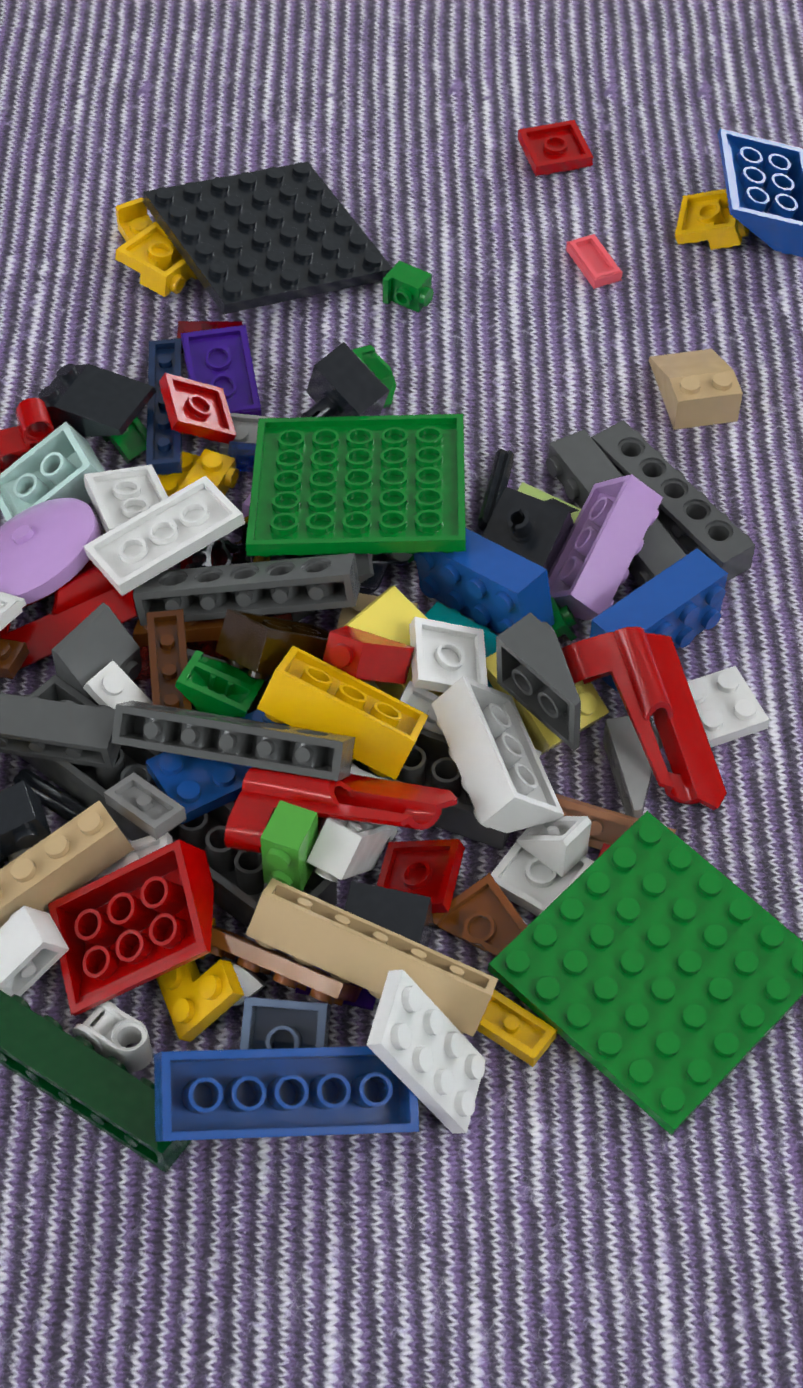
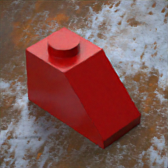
M346 625L329 631L323 661L358 679L405 684L415 647Z

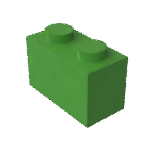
M281 800L279 801L260 838L264 883L268 884L274 878L298 890H304L315 867L306 861L318 838L317 812Z

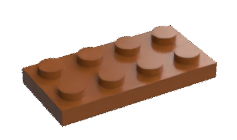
M212 925L211 954L221 958L224 956L235 960V957L238 956L237 965L266 975H270L271 971H273L275 974L272 980L293 989L298 988L306 991L308 986L312 988L309 996L331 1005L333 1003L342 1006L344 1001L356 1002L361 993L362 987L338 981L325 971L313 966L302 965L292 957L273 949L262 947L252 940Z

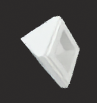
M233 964L244 996L233 1005L238 1006L244 1004L245 997L254 996L267 984L253 971Z

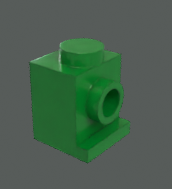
M400 260L383 278V303L387 305L392 301L419 312L424 306H428L433 298L432 274Z

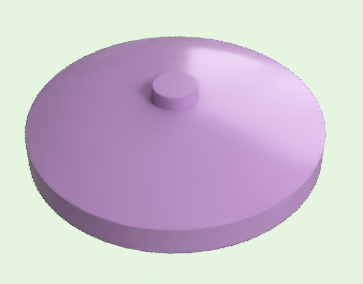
M58 498L34 505L4 523L0 527V591L24 598L27 605L55 592L77 575L90 560L83 546L101 536L100 521L91 507L79 499Z

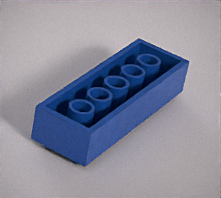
M368 1046L162 1051L154 1054L155 1142L419 1132L418 1098Z

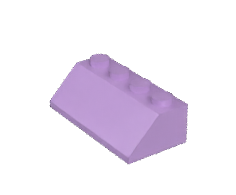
M632 474L594 484L548 574L551 597L557 601L561 608L567 605L574 617L581 620H592L614 604L613 597L618 587L627 579L629 574L628 567L633 557L642 549L644 544L643 537L648 527L658 517L659 511L657 509L663 497Z

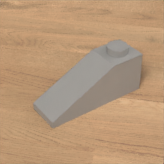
M630 717L605 719L603 745L625 815L640 818L643 815L653 771ZM650 717V723L660 749L662 748V742L657 727L653 726Z

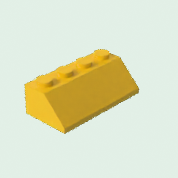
M295 646L291 647L275 669L257 706V709L264 712L268 719L278 724L286 723L291 727L355 737L352 759L367 765L374 774L380 777H390L394 780L397 779L429 716Z

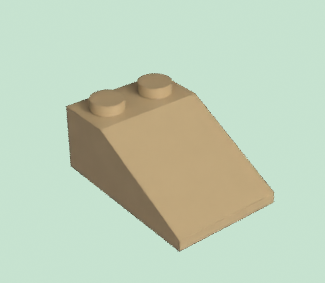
M713 349L649 357L651 369L674 430L738 421L743 392L734 370Z

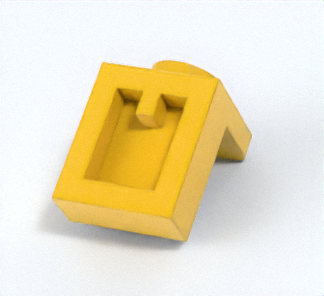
M143 197L115 207L118 230L126 242L153 223L147 214V207L143 203Z

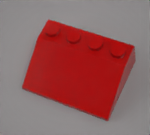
M178 839L48 904L50 915L69 947V950L59 960L71 1015L77 1016L211 953L214 884L204 850Z

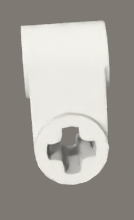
M110 1001L96 1006L95 1010L83 1024L78 1023L72 1029L74 1036L79 1035L89 1041L94 1047L95 1052L105 1058L109 1056L116 1058L129 1072H137L144 1069L152 1060L153 1051L146 1026L141 1021L120 1010ZM139 1043L134 1047L126 1048L128 1044Z

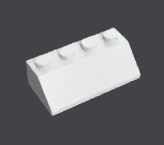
M462 676L431 703L437 717L436 724L445 736L449 746V755L456 763L462 777L461 784L469 794L475 808L474 816L482 826L510 833L555 821L564 816L511 695Z

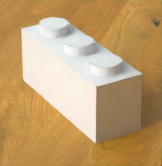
M327 818L306 862L317 867L315 872L319 876L332 882L373 870L393 828L384 824Z

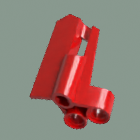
M89 560L69 582L55 592L38 600L41 601L52 595L55 596L54 606L50 614L9 632L10 622L0 631V638L26 643L30 653L20 667L22 669L51 656L52 649L102 603L110 607L122 624L136 618L137 611L133 597L135 589L122 596L94 563ZM35 601V602H33V603L27 604V605H25L23 608H25V607H27V606H30V605H32V604H34V603H36V602H38V601Z
M633 626L577 641L561 648L574 684L583 681L584 684H589L605 676H612L657 783L660 787L664 788L666 795L678 803L689 805L701 803L712 810L718 809L727 792L672 637L645 633L644 628ZM651 716H653L672 773L668 772L650 723Z
M252 767L245 774L242 791L237 797L227 820L224 841L227 848L261 853L260 838L280 800L317 812L318 817L425 830L438 821L443 808L457 805V797L450 790L355 774H350V776L340 781Z

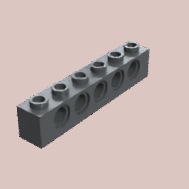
M622 420L591 437L622 476L632 474L663 497L657 509L659 511L657 519L686 555L698 548L728 573L727 581L751 568L755 544L747 534L742 533L725 513L720 512L703 492L698 491L688 482L682 472L670 465L658 450L652 448L637 430H633Z
M355 553L167 570L135 588L133 597L140 625L144 626L147 625V612L183 609L185 622L223 619L227 609L268 615L356 607L361 584Z
M128 701L116 704L111 743L340 781L350 776L355 737L138 701Z

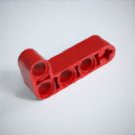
M28 398L19 403L16 408L18 426L0 430V474L54 431L47 407L41 399Z

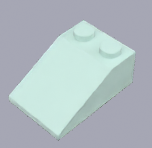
M65 421L0 474V509L6 521L22 511L48 500L75 498L89 504L91 499L85 488L84 474L103 472L105 470L89 442Z

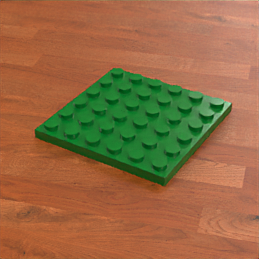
M463 414L259 418L246 537L247 556H306L349 553L376 555L381 553L414 554L417 552L452 553L466 551Z
M646 811L488 964L487 971L495 978H498L506 988L543 1021L557 1029V1033L672 1136L803 997V941L651 813Z

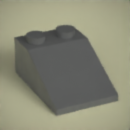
M530 612L496 636L497 683L575 751L580 747L581 701L554 629L547 622H541Z

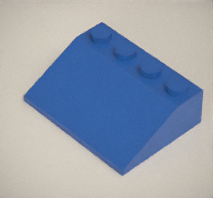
M720 128L718 139L730 214L774 251L803 257V149Z

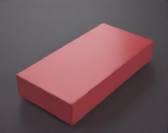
M595 234L567 242L566 251L593 289L622 281V271Z

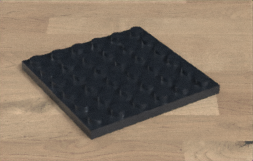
M298 162L287 166L243 172L238 175L216 177L199 182H188L183 185L161 187L143 192L144 205L223 314L383 281L385 275L392 269V266L308 162Z

